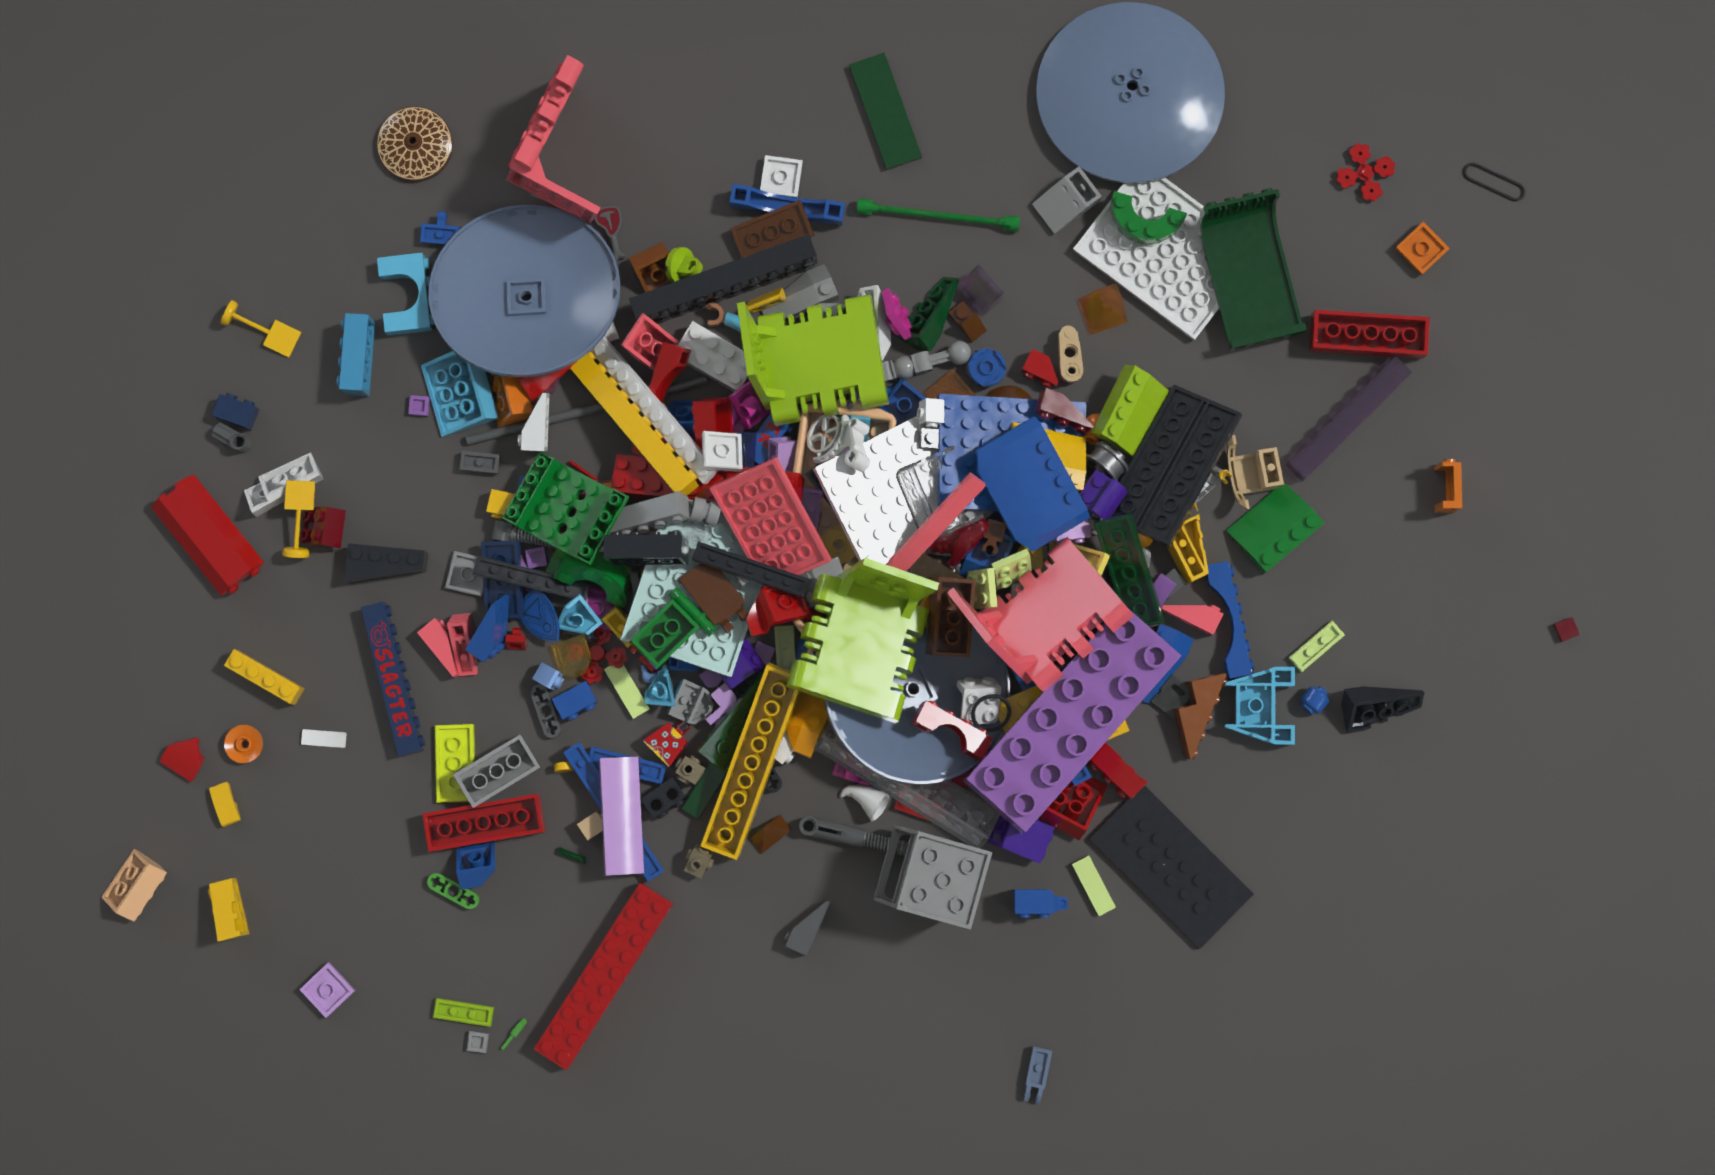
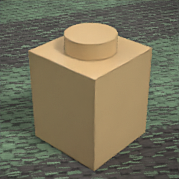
M598 811L577 824L587 841L602 832V813L600 814Z

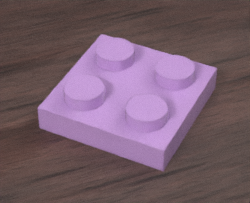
M330 962L300 989L325 1018L329 1017L356 991Z

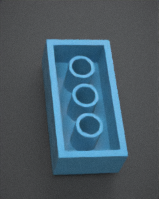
M345 313V319H342L341 322L344 335L340 339L342 356H339L338 366L341 368L340 375L337 376V387L349 396L369 397L375 321L366 314Z

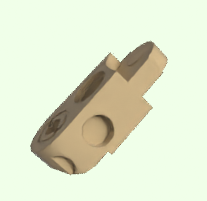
M1068 325L1064 326L1060 333H1058L1059 375L1067 383H1075L1083 375L1078 331ZM1065 350H1073L1075 356L1071 358L1067 357L1065 355ZM1073 368L1075 370V373L1070 374L1068 372V369Z

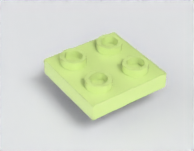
M1027 549L992 563L997 590L1007 588L1011 584L1018 582V578L1027 570L1032 573L1030 554Z
M994 568L967 571V579L976 580L974 609L997 607Z

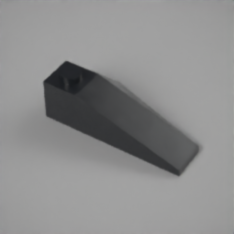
M1365 686L1344 689L1341 705L1347 733L1370 729L1374 723L1379 721L1384 723L1391 716L1396 714L1401 716L1421 708L1425 692L1423 690Z

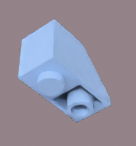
M541 662L532 679L555 691L556 688L559 689L562 686L564 674Z

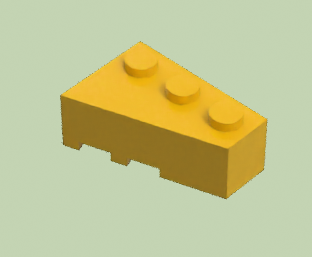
M1199 514L1185 520L1171 547L1167 546L1182 578L1187 582L1186 585L1209 574L1206 553L1203 548V535L1200 529Z
M237 878L209 884L208 895L212 901L217 941L249 935Z

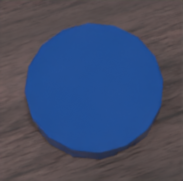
M981 349L972 355L968 363V372L976 384L982 387H991L997 385L1003 379L1006 373V363L1004 357L998 351Z

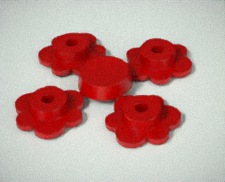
M1356 143L1349 150V155L1352 156L1353 162H1358L1361 166L1357 172L1352 171L1350 167L1339 169L1336 181L1341 183V187L1344 189L1354 186L1357 178L1366 181L1365 186L1361 187L1362 197L1364 200L1374 202L1377 200V197L1382 196L1383 190L1378 182L1374 183L1370 179L1373 178L1374 172L1380 173L1382 178L1386 175L1392 176L1395 172V162L1391 161L1389 156H1384L1382 159L1376 160V165L1373 169L1370 165L1365 164L1367 159L1371 157L1369 146Z
M595 629V636H599V639L596 640L597 645L592 646L590 649L586 647L587 643L582 644L576 640H573L567 648L569 658L572 660L578 659L581 661L584 656L589 654V658L594 661L590 665L584 666L585 671L581 675L589 684L602 680L603 668L599 667L597 662L602 661L604 657L608 660L609 666H615L616 668H621L623 662L627 661L624 648L617 649L612 647L611 651L606 653L602 647L605 642L609 643L611 641L612 630L609 632Z

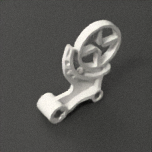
M845 414L841 416V419L835 415L826 417L822 415L818 417L811 425L807 434V446L812 452L817 454V457L813 458L814 463L823 464L843 454L850 448L845 455V463L858 472L866 471L870 466V458L867 456L864 447V436L868 434L870 427L856 417L850 419ZM835 419L837 426L829 429V420ZM821 425L822 431H824L829 436L835 434L833 440L830 442L829 445L828 438L825 437V435L821 433L816 434V431ZM821 440V449L816 450L814 442Z

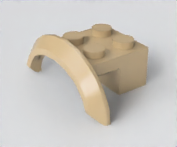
M1233 435L1227 445L1228 470L1233 476L1230 477V482L1235 499L1247 510L1250 509L1249 502L1243 496L1244 494L1279 489L1284 485L1277 447L1261 449L1254 454L1235 456L1237 442L1235 435Z

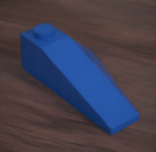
M1162 624L1157 625L1155 632L1174 648L1181 657L1142 700V702L1149 704L1169 677L1187 658L1194 640L1180 631Z

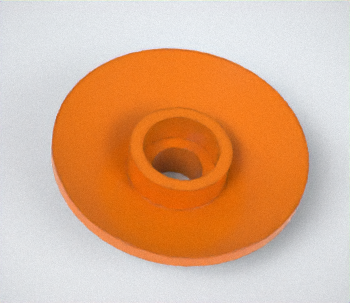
M238 725L232 728L225 737V752L230 759L237 763L252 762L262 752V736L252 726ZM244 741L248 742V747L246 748L242 746Z

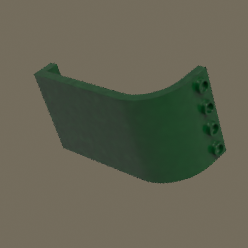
M1272 188L1261 190V193L1258 194L1250 192L1237 199L1229 197L1224 199V202L1217 204L1216 201L1208 202L1200 212L1202 245L1230 351L1304 334L1307 330L1305 323H1302L1276 219V202L1280 197L1278 189L1272 190Z

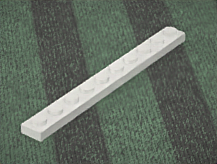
M603 337L591 350L593 355L703 484H707L719 470L703 469V452L608 339Z

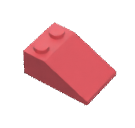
M642 313L621 345L638 362L653 371L658 360L662 342L678 345L679 341Z

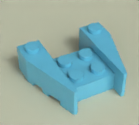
M1273 667L1225 683L1224 687H1235V724H1225L1224 728L1272 745H1295V725H1275V687H1295V667Z

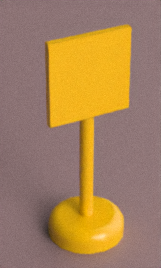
M234 300L230 301L220 324L227 326L235 318L268 334L263 343L264 346L288 358L290 357L302 332L278 320L274 321L270 330L235 314L238 303Z
M286 480L284 509L296 510L294 547H285L282 551V556L292 558L309 557V550L299 547L301 510L314 509L315 481Z

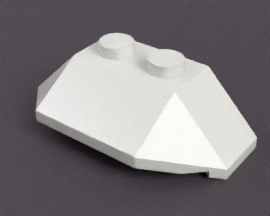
M878 285L863 287L859 289L857 297L871 294L883 361L891 346V331L885 322L887 314L883 294Z

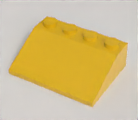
M1012 422L1011 429L1018 426L1020 423ZM1044 429L1078 493L1083 491L1086 475V438Z

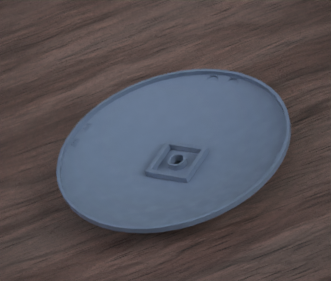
M1120 2L1100 6L1085 12L1068 23L1056 35L1046 50L1040 64L1036 85V100L1039 116L1048 137L1058 151L1077 167L1080 166L1088 174L1104 180L1126 184L1146 183L1160 180L1179 172L1203 153L1214 137L1222 118L1225 84L1214 50L1191 23L1181 16L1158 6L1137 2ZM1135 83L1137 89L1131 91L1127 88V84Z
M509 206L488 212L472 220L456 232L446 243L435 261L431 272L428 295L429 306L433 321L441 337L466 362L479 369L503 376H538L555 372L575 363L587 355L602 340L615 318L619 305V270L606 241L593 227L579 217L548 206ZM529 294L532 297L530 300L524 301L521 299L522 296Z
M973 625L970 658L926 654L928 629L926 627L923 636L920 638L916 637L917 643L903 641V646L914 650V654L910 656L915 657L916 662L913 673L910 675L906 674V680H899L893 677V683L904 687L903 692H896L906 696L899 722L893 723L824 700L828 718L837 737L857 761L880 776L907 784H932L946 781L963 774L981 761H977L961 752L960 739L952 729L939 726L933 731L926 733L911 724L920 703L928 702V700L939 705L938 708L944 711L949 710L953 712L955 717L960 719L962 693L957 688V680L967 677L974 679L992 677L1001 687V696L1005 699L1010 697V680L1006 662L989 647ZM910 684L915 685L917 688L915 695L910 694L908 691ZM998 719L996 723L979 725L985 728H994L999 726L1000 722ZM1002 728L994 732H988V735L993 739L985 756L995 745L1003 730Z

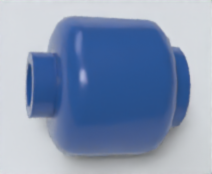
M1310 686L1300 698L1301 707L1311 715L1313 713L1320 714L1329 703V699L1326 696L1328 692L1321 686L1318 688Z

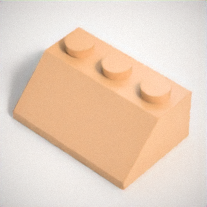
M133 849L101 898L115 913L135 921L142 913L148 900L152 898L158 885L164 880L167 872L159 864L138 850Z

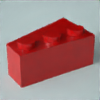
M1106 742L1087 763L1095 772L1099 770L1103 774L1101 778L1108 785L1112 783L1117 788L1115 792L1122 799L1125 797L1132 799L1148 783Z

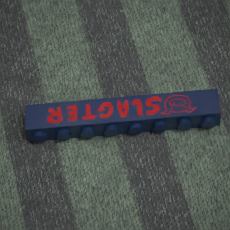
M383 601L361 607L398 756L403 757L424 751L425 740L423 735L419 733L418 728L421 727L419 717H415L414 709H416L414 698L410 697L411 684L409 679H406L404 673L407 672L406 664L400 658L402 648L400 643L396 642L395 635H397V629L395 624L391 622L390 617L393 616L391 606Z

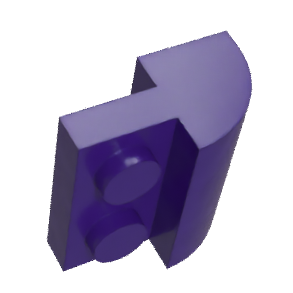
M1096 469L1084 486L1083 491L1080 492V496L1090 514L1098 520L1111 518L1128 491L1118 481L1109 478Z

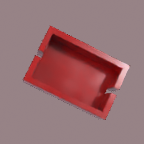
M709 397L693 401V433L695 435V443L701 450L703 431L733 433L731 400L729 397Z

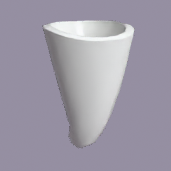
M860 784L848 785L842 789L839 796L840 798L848 796L856 800L872 822L883 813L889 800L888 793Z

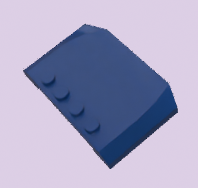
M1035 416L976 450V471L978 476L985 482V488L1012 538L1028 548V550L1032 552L1090 518L1088 509L1042 424Z

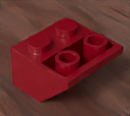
M327 506L305 510L303 513V528L300 533V544L325 548H341L346 510Z

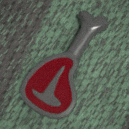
M616 206L602 207L594 220L599 227L606 231L610 239L613 256L617 262L619 259H625L626 254L620 251L617 235L622 227V214Z

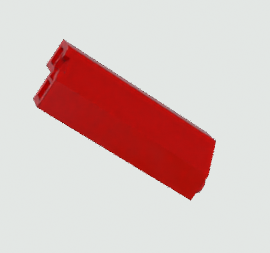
M192 474L178 481L174 485L175 488L168 494L163 493L158 497L151 508L221 597L227 593L231 595L239 589L238 585L243 579L249 576L252 578L260 573V567L264 564V561L197 477Z

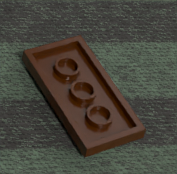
M801 200L730 228L742 258L808 234L810 238L815 236Z

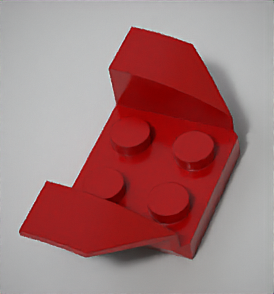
M764 587L760 590L746 617L751 636L768 633L773 625L805 619L806 623H815L812 621V616H819L821 618L822 616L820 612L815 610V607H808L805 597L800 598L770 587Z

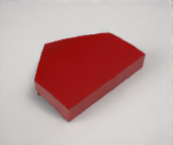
M198 737L176 741L168 745L159 762L188 781H194L202 767V762L205 760L200 752Z

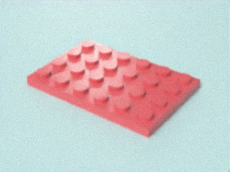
M777 457L710 487L715 500L747 558L796 575L803 574L832 560Z

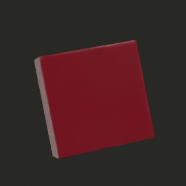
M1573 617L1553 625L1560 642L1580 635Z

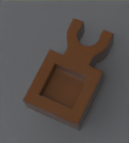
M988 519L989 529L983 536V538L988 540L983 545L982 552H986L987 546H992L994 549L992 554L996 555V543H1002L1006 525L1003 522Z

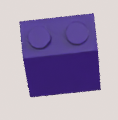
M745 637L732 677L719 675L731 690L752 678L766 665Z

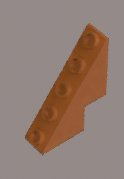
M1218 673L1186 681L1191 704L1173 708L1186 759H1194L1198 753V743L1205 736V726L1211 721L1213 707L1218 704L1220 690L1224 688L1227 682L1226 673Z

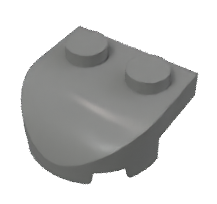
M682 678L674 694L675 707L669 706L666 714L690 724H697L706 720L712 713L713 702L710 692Z

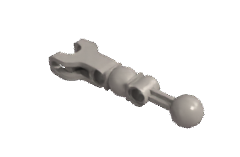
M955 341L946 351L929 355L928 351H922L912 354L911 357L900 356L894 362L892 360L882 362L885 382L887 384L897 381V378L909 379L914 374L919 375L933 370L932 366L949 361L962 365L970 359L971 349L966 342ZM856 392L857 401H859L860 395L859 392ZM851 393L845 394L847 402H852Z

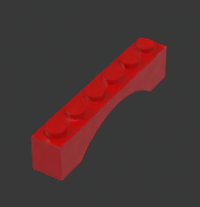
M662 342V346L659 349L658 360L653 369L652 381L648 387L662 404L672 381L679 373L686 369L691 349L667 342ZM653 424L650 426L653 431L656 429ZM632 443L633 448L631 452L643 456Z

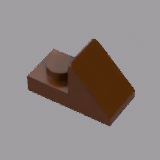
M964 301L948 312L972 343L987 331L977 313H973Z

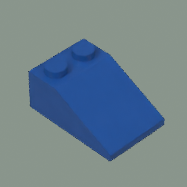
M506 594L491 605L465 649L482 662L493 659L505 647L503 643L507 634L509 596Z

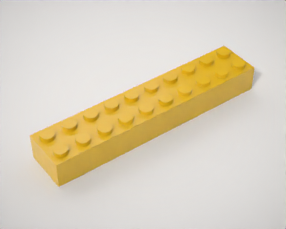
M772 663L766 665L701 843V847L735 860L741 855L800 691L786 687L791 672L788 669Z

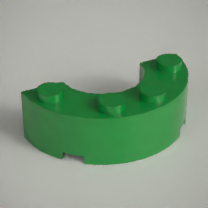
M1114 191L1111 199V216L1118 230L1126 238L1140 244H1158L1171 238L1180 229L1187 215L1186 212L1169 208L1160 219L1153 221L1145 220L1134 211L1132 196Z
M598 552L592 565L586 564L569 554L561 558L553 578L569 585L578 580L593 581L606 591L607 602L624 609L632 584L631 578L626 574V568L623 565H611L603 558L604 553Z

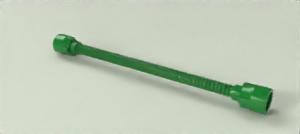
M858 198L857 214L872 215V212L882 211V213H899V215L906 214L909 216H925L928 218L959 220L969 223L995 224V226L1003 227L1005 231H1019L1020 217L1005 215V218L995 219L992 217L966 216V214H949V212H932L930 210L908 209L905 207L879 206L878 203H873V200Z

